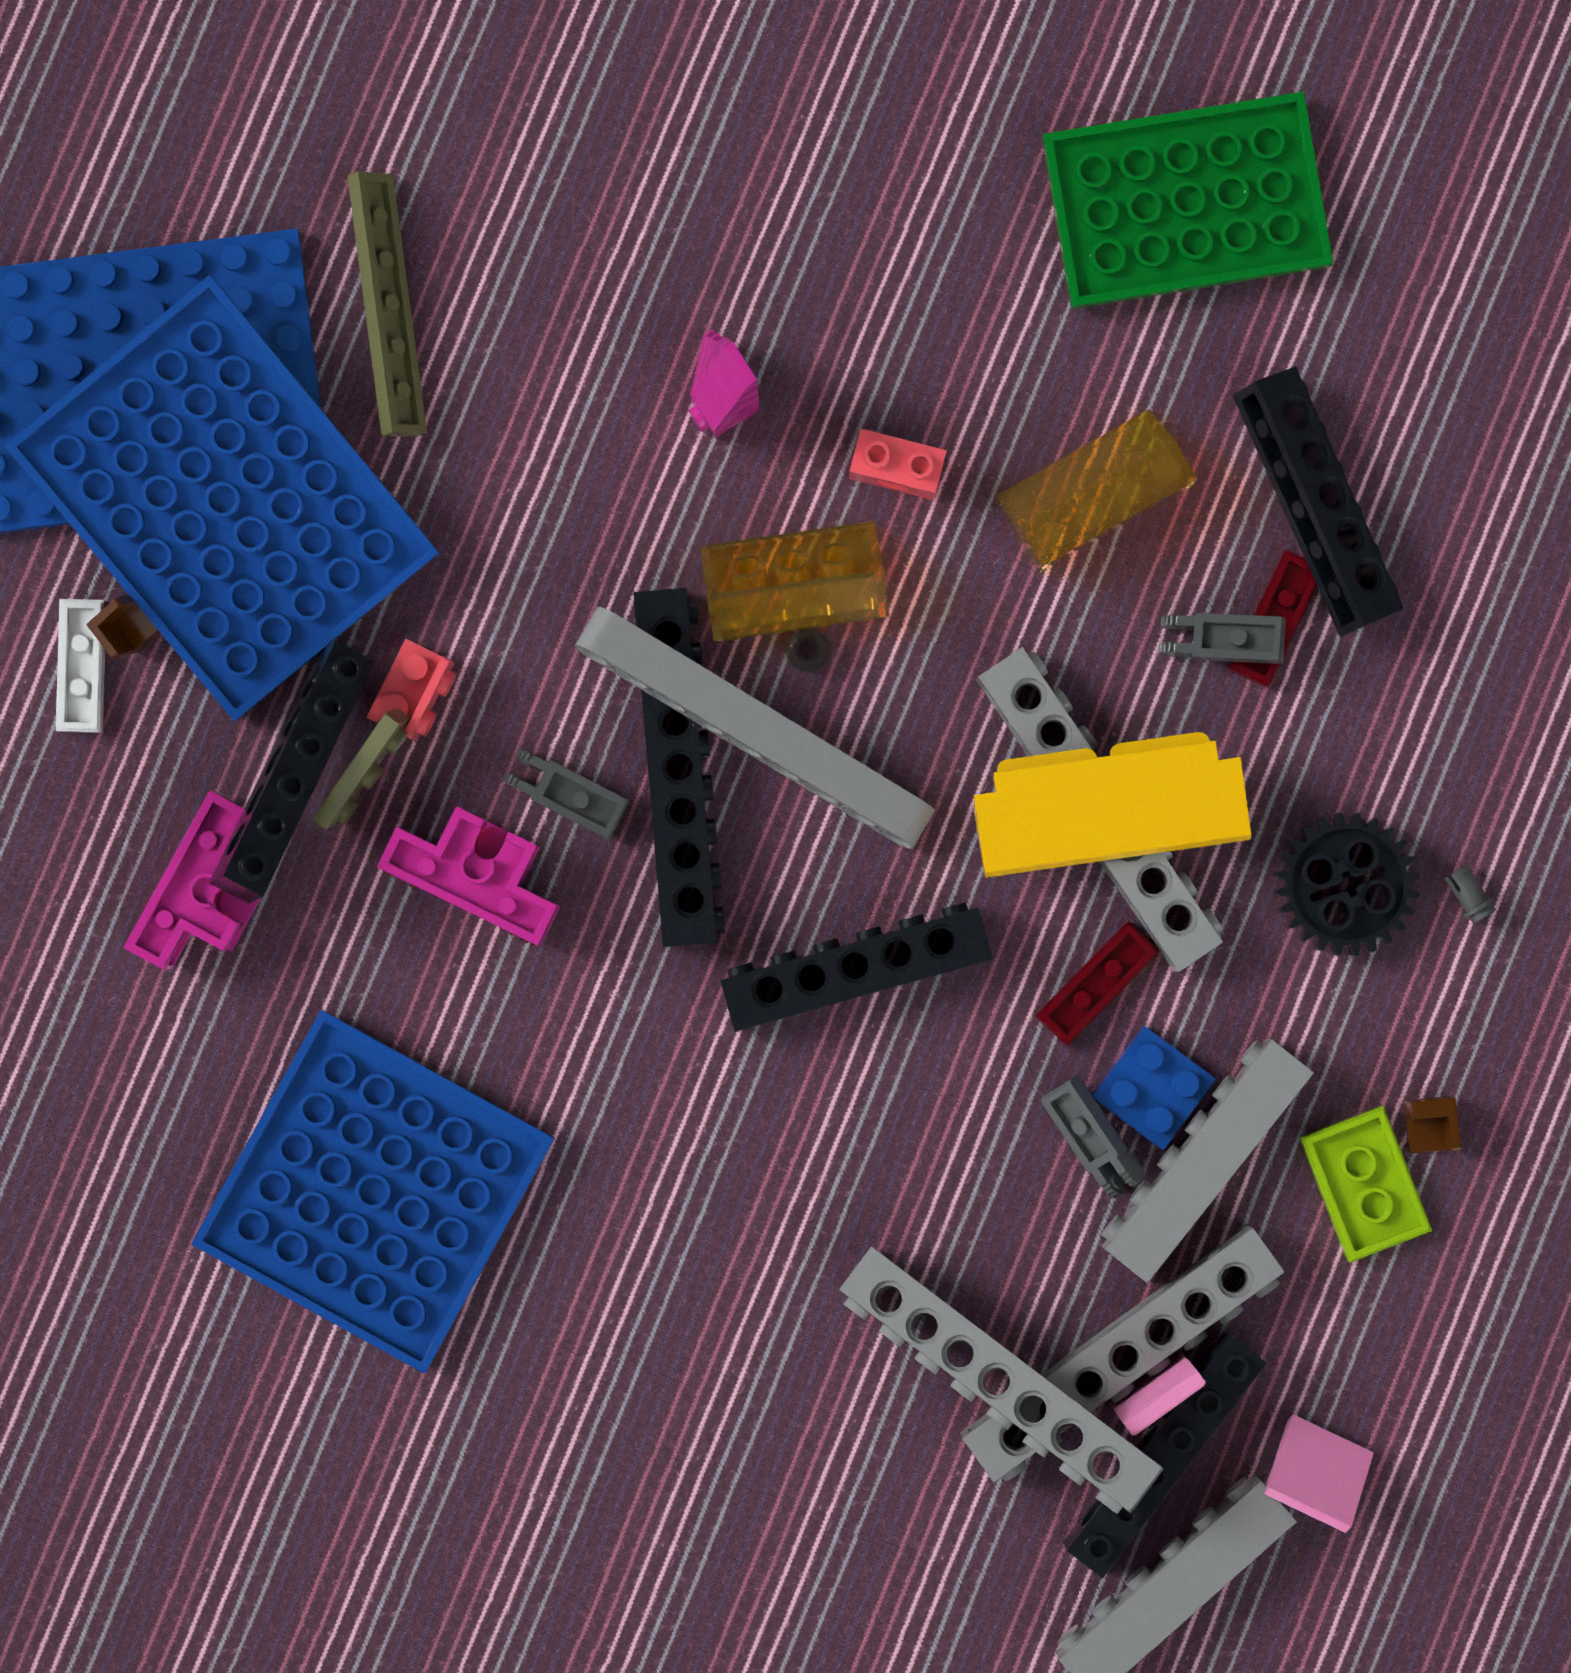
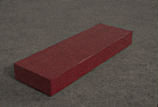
M1288 550L1283 551L1253 614L1254 616L1285 617L1283 657L1317 587L1305 558ZM1231 662L1227 670L1267 689L1270 687L1280 664Z
M1126 921L1036 1013L1035 1017L1068 1047L1160 951L1129 921Z

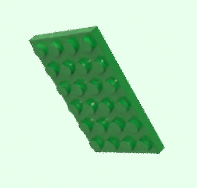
M1304 91L1045 133L1042 136L1071 310L1329 268L1333 265Z

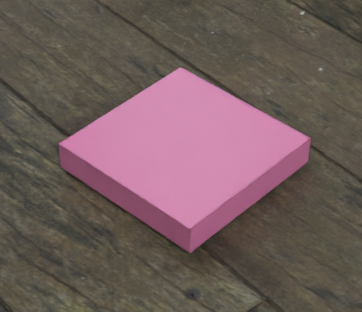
M1180 1350L1169 1357L1171 1363L1162 1371L1152 1377L1146 1374L1133 1383L1135 1389L1126 1397L1116 1403H1113L1112 1400L1108 1401L1132 1436H1136L1205 1386V1380Z
M1293 1414L1286 1423L1264 1494L1346 1533L1352 1527L1374 1452Z

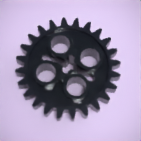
M1341 812L1334 815L1333 826H1330L1324 817L1318 818V832H1315L1307 825L1303 826L1301 831L1305 841L1302 842L1295 838L1288 840L1290 847L1295 852L1293 855L1280 854L1278 857L1288 865L1287 870L1274 872L1275 877L1285 881V887L1276 889L1274 895L1287 897L1288 902L1283 904L1278 911L1279 913L1292 911L1294 917L1289 921L1287 927L1291 929L1301 925L1304 928L1299 938L1301 942H1305L1315 936L1317 937L1315 943V950L1322 951L1330 942L1333 956H1340L1344 945L1348 946L1351 956H1359L1360 943H1363L1369 952L1377 951L1375 938L1378 937L1388 944L1393 942L1388 930L1390 927L1399 931L1406 929L1399 916L1400 914L1414 915L1415 911L1405 903L1407 899L1420 896L1419 892L1408 888V883L1419 879L1420 874L1407 873L1406 867L1416 859L1415 856L1401 857L1399 852L1407 844L1405 840L1394 844L1389 841L1393 835L1394 828L1389 827L1378 833L1377 818H1372L1366 826H1362L1360 813H1354L1349 824H1346ZM1356 843L1365 846L1369 852V861L1363 868L1355 867L1349 860V850ZM1315 859L1321 860L1328 868V877L1321 885L1313 883L1307 874L1308 865ZM1378 867L1383 869L1381 876L1352 886L1350 888L1351 896L1347 891H1342L1315 902L1310 900L1312 893L1341 883L1343 881L1342 873L1346 878H1351ZM1373 884L1381 887L1386 896L1384 905L1378 910L1368 906L1365 899L1367 889ZM1330 901H1337L1344 908V919L1337 926L1329 924L1324 918V908Z

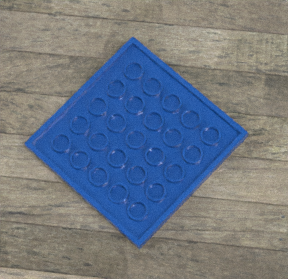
M322 1009L191 1245L425 1374L555 1137Z

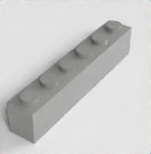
M1266 1038L1262 1044L1257 1040L1251 1044L1240 1059L1244 1067L1234 1079L1230 1075L1225 1077L1212 1094L1217 1101L1207 1113L1200 1110L1188 1123L1184 1130L1189 1134L1179 1148L1172 1145L1161 1157L1157 1166L1162 1170L1152 1183L1145 1179L1134 1191L1129 1199L1134 1205L1125 1217L1122 1218L1117 1214L1104 1229L1102 1236L1106 1240L1101 1247L1146 1283L1149 1282L1314 1074L1313 1071L1274 1040Z
M1256 1475L1250 1480L1246 1477L1239 1479L1227 1490L1226 1496L1228 1499L1216 1510L1212 1506L1205 1509L1192 1522L1195 1528L1183 1539L1179 1536L1172 1538L1161 1548L1158 1553L1161 1558L1149 1569L1145 1565L1141 1566L1133 1572L1125 1581L1128 1587L1115 1599L1112 1595H1109L1099 1602L1091 1612L1094 1617L1082 1628L1075 1625L1065 1632L1058 1640L1060 1647L1055 1651L1058 1660L1069 1673H1127L1297 1521L1279 1501L1264 1494L1266 1486Z

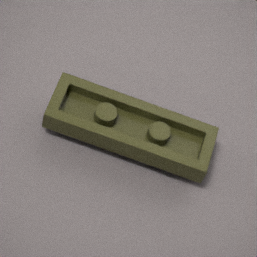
M399 708L384 714L312 818L314 822L327 830L339 822L345 825L360 805L355 801V798L363 787L369 790L384 771V768L379 765L387 752L393 755L406 740L408 733L403 729L411 717Z

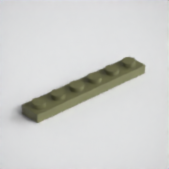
M357 171L347 177L381 435L418 437L427 434L393 174Z

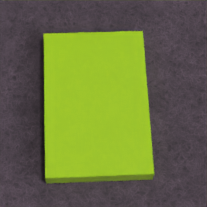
M1384 1106L1375 1107L1299 1137L1347 1262L1351 1263L1432 1231Z

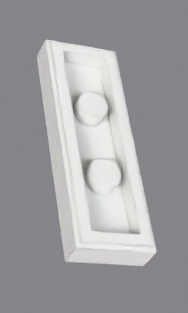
M59 600L57 732L103 733L105 649L86 624L107 606V601Z

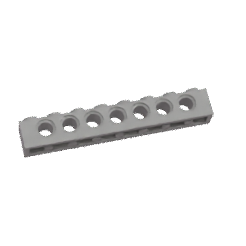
M1021 647L976 679L1027 756L1083 748L1094 750L1098 747L1097 742L1086 726L1082 725L1077 728L1068 713L1073 710V707L1059 688L1052 691L1043 676L1048 674V671L1034 651L1028 655L1024 648ZM1023 686L1034 688L1040 698L1038 706L1031 710L1020 707L1015 698L1017 689ZM1056 723L1061 726L1064 731V740L1061 745L1049 746L1043 742L1040 732L1044 724ZM1171 851L1099 861L1173 972L1182 971L1223 943L1218 935L1223 928L1209 908L1202 912L1194 900L1193 896L1198 894L1192 881L1185 872L1177 875L1168 862L1173 857ZM1147 869H1155L1163 877V887L1157 894H1150L1142 888L1141 876ZM1174 905L1183 907L1188 914V923L1181 931L1171 929L1166 922V913Z
M1247 1225L1040 1375L1097 1417L1099 1413L1096 1408L1109 1399L1116 1403L1126 1397L1135 1389L1132 1382L1146 1372L1152 1377L1162 1371L1171 1363L1168 1356L1182 1346L1187 1351L1198 1345L1208 1336L1204 1330L1219 1320L1223 1325L1238 1316L1244 1310L1241 1303L1255 1294L1258 1298H1261L1274 1290L1280 1284L1277 1277L1285 1271L1254 1228ZM1231 1266L1240 1267L1244 1275L1242 1284L1233 1290L1225 1289L1221 1281L1223 1272ZM1196 1292L1204 1293L1208 1301L1206 1310L1197 1316L1187 1314L1185 1309L1187 1298ZM1157 1319H1167L1172 1326L1170 1336L1161 1342L1151 1340L1149 1337L1150 1325ZM1122 1345H1130L1134 1347L1136 1352L1134 1362L1126 1368L1115 1366L1112 1360L1114 1351ZM1086 1371L1095 1372L1100 1378L1098 1388L1090 1394H1083L1076 1388L1077 1378ZM1030 1398L1025 1401L1021 1410L1025 1421L1036 1423L1043 1419L1040 1415L1042 1399ZM985 1414L961 1431L960 1434L991 1480L995 1482L1002 1477L1006 1482L1026 1468L1024 1460L1033 1455L1035 1451L1024 1442L1018 1446H1011L1005 1443L1003 1434L1006 1429ZM1073 1425L1065 1426L1060 1430L1058 1434V1444H1060L1063 1441L1060 1434H1062L1064 1431H1066Z
M872 1246L839 1290L848 1296L844 1302L846 1307L863 1320L869 1314L873 1315L883 1323L879 1330L881 1334L898 1347H901L907 1341L919 1351L914 1359L935 1375L942 1368L954 1377L955 1380L950 1386L971 1403L976 1396L984 1400L991 1406L986 1414L1008 1430L1013 1423L1027 1433L1022 1442L1043 1458L1050 1451L1061 1459L1064 1463L1059 1470L1081 1486L1085 1479L1100 1489L1095 1498L1116 1514L1119 1513L1122 1507L1132 1513L1163 1471L1159 1464ZM888 1289H896L900 1291L902 1296L900 1307L894 1312H883L879 1306L881 1294ZM923 1316H932L938 1324L936 1334L927 1340L918 1339L914 1332L917 1320ZM959 1343H967L973 1348V1359L965 1367H955L950 1361V1352ZM996 1370L1005 1371L1010 1378L1008 1389L1000 1395L990 1394L985 1385L988 1375ZM1030 1398H1040L1046 1404L1044 1418L1036 1423L1027 1422L1022 1417V1406ZM1069 1425L1077 1426L1083 1433L1082 1444L1073 1451L1063 1450L1058 1444L1060 1430ZM1104 1453L1114 1454L1120 1462L1119 1472L1110 1479L1098 1477L1094 1470L1095 1460Z

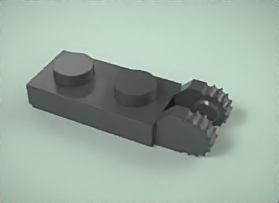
M1195 613V616L1164 615L1161 617L1162 628L1170 631L1194 630L1193 643L1173 641L1160 643V655L1179 658L1193 657L1194 660L1283 664L1285 617Z
M519 748L515 755L519 762L531 768L535 767L545 773L537 788L514 773L509 774L506 772L502 782L531 796L532 801L611 841L631 801L552 760L548 763Z
M1078 1074L1040 1098L1041 1103L1088 1174L1092 1173L1100 1187L1106 1192V1195H1109L1110 1198H1116L1126 1191L1125 1184L1134 1187L1143 1182L1145 1174L1142 1165L1139 1164V1160L1135 1154L1126 1151L1127 1147Z

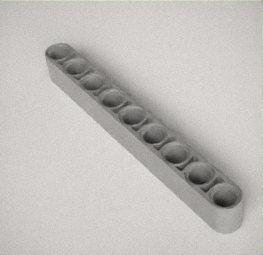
M596 608L575 644V648L588 658L900 846L913 850L935 811L933 807L917 796L605 608Z

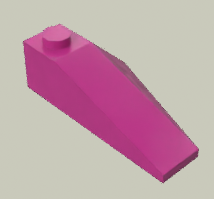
M710 329L703 336L690 393L691 402L694 407L688 411L701 432L709 429L714 438H717L759 411L758 380L734 342L726 337L722 338L719 333H715L713 329Z

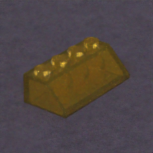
M1148 409L996 495V499L1040 573L1190 488L1197 480V477L1175 439Z
M874 521L700 546L713 641L737 640L742 637L770 633L779 634L791 630L826 627L833 624L889 617L885 574Z

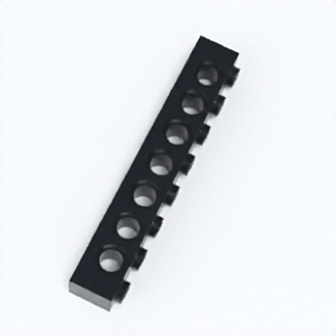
M687 588L633 592L636 626L655 638L658 630L664 625L670 624L678 627L681 631V639L671 648L702 666L701 643H692L690 626L699 625L697 598L688 599ZM641 690L663 947L717 943V934L725 933L723 906L714 907L713 889H721L719 862H710L709 845H717L715 818L707 819L705 801L714 800L712 774L703 775L702 757L710 756L708 730L699 731V724L689 719L688 728L683 734L678 736L668 734L664 730V720L669 714L678 711ZM685 756L691 760L693 765L692 772L686 779L675 780L668 775L667 766L672 758ZM679 800H689L696 806V816L688 824H678L671 817V809ZM683 844H693L700 852L699 862L690 869L681 868L675 862V852ZM686 888H697L703 894V906L695 913H686L679 906V895Z

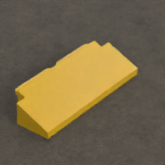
M1202 732L1118 743L1111 748L1110 756L1097 757L1093 750L1083 748L1006 759L999 763L997 772H994L995 792L974 795V815L985 878L1251 839L1241 757L1218 760L1216 741H1210L1209 737Z

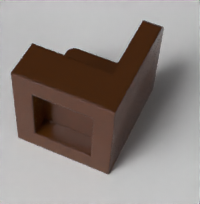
M129 595L115 598L86 624L112 659L138 653L160 633Z
M1441 1096L1403 1100L1408 1149L1411 1153L1443 1150L1451 1152L1461 1151L1455 1097Z

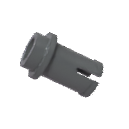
M1468 864L1444 878L1466 911L1462 915L1464 918L1469 917L1473 924L1496 910L1492 904L1495 899L1493 896L1487 897Z

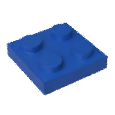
M1142 1026L1093 1092L1092 1096L1098 1103L1161 1150H1164L1216 1079L1146 1026Z

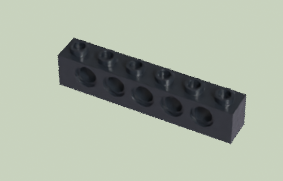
M1295 366L1254 381L1234 394L1235 403L1339 636H1345L1403 610L1404 607L1399 598L1397 587L1389 576L1381 558L1380 549L1372 538L1364 520L1362 509L1355 500L1345 477L1343 466L1335 455L1327 437L1326 428L1318 417L1310 399L1308 388L1302 380L1297 367Z
M337 640L319 652L209 884L248 904L264 896L375 662L374 660Z
M964 902L941 909L943 918L925 922L924 915L922 914L898 921L900 930L883 934L881 926L855 933L857 942L840 946L839 940L836 938L812 945L815 954L797 958L796 951L793 950L770 957L772 966L754 970L753 962L727 969L729 978L720 980L734 1032L992 960L979 909L968 910L967 904ZM935 929H945L952 936L953 945L946 954H935L928 946V937ZM892 941H902L910 949V958L901 967L892 966L885 958V949ZM849 953H860L867 960V971L858 979L849 978L842 970V961ZM810 964L821 967L825 973L823 986L815 991L804 989L799 982L800 971L803 967ZM767 976L777 978L783 988L781 997L772 1003L762 1001L756 992L758 982Z
M1224 1330L1196 1367L1206 1382L1205 1386L1156 1420L1136 1445V1448L1159 1464L1163 1471L1132 1513L1122 1507L1119 1513L1116 1514L1096 1498L1063 1541L1066 1550L1103 1579L1267 1363ZM1119 1469L1116 1471V1473L1113 1475V1477L1117 1475V1473L1119 1472Z

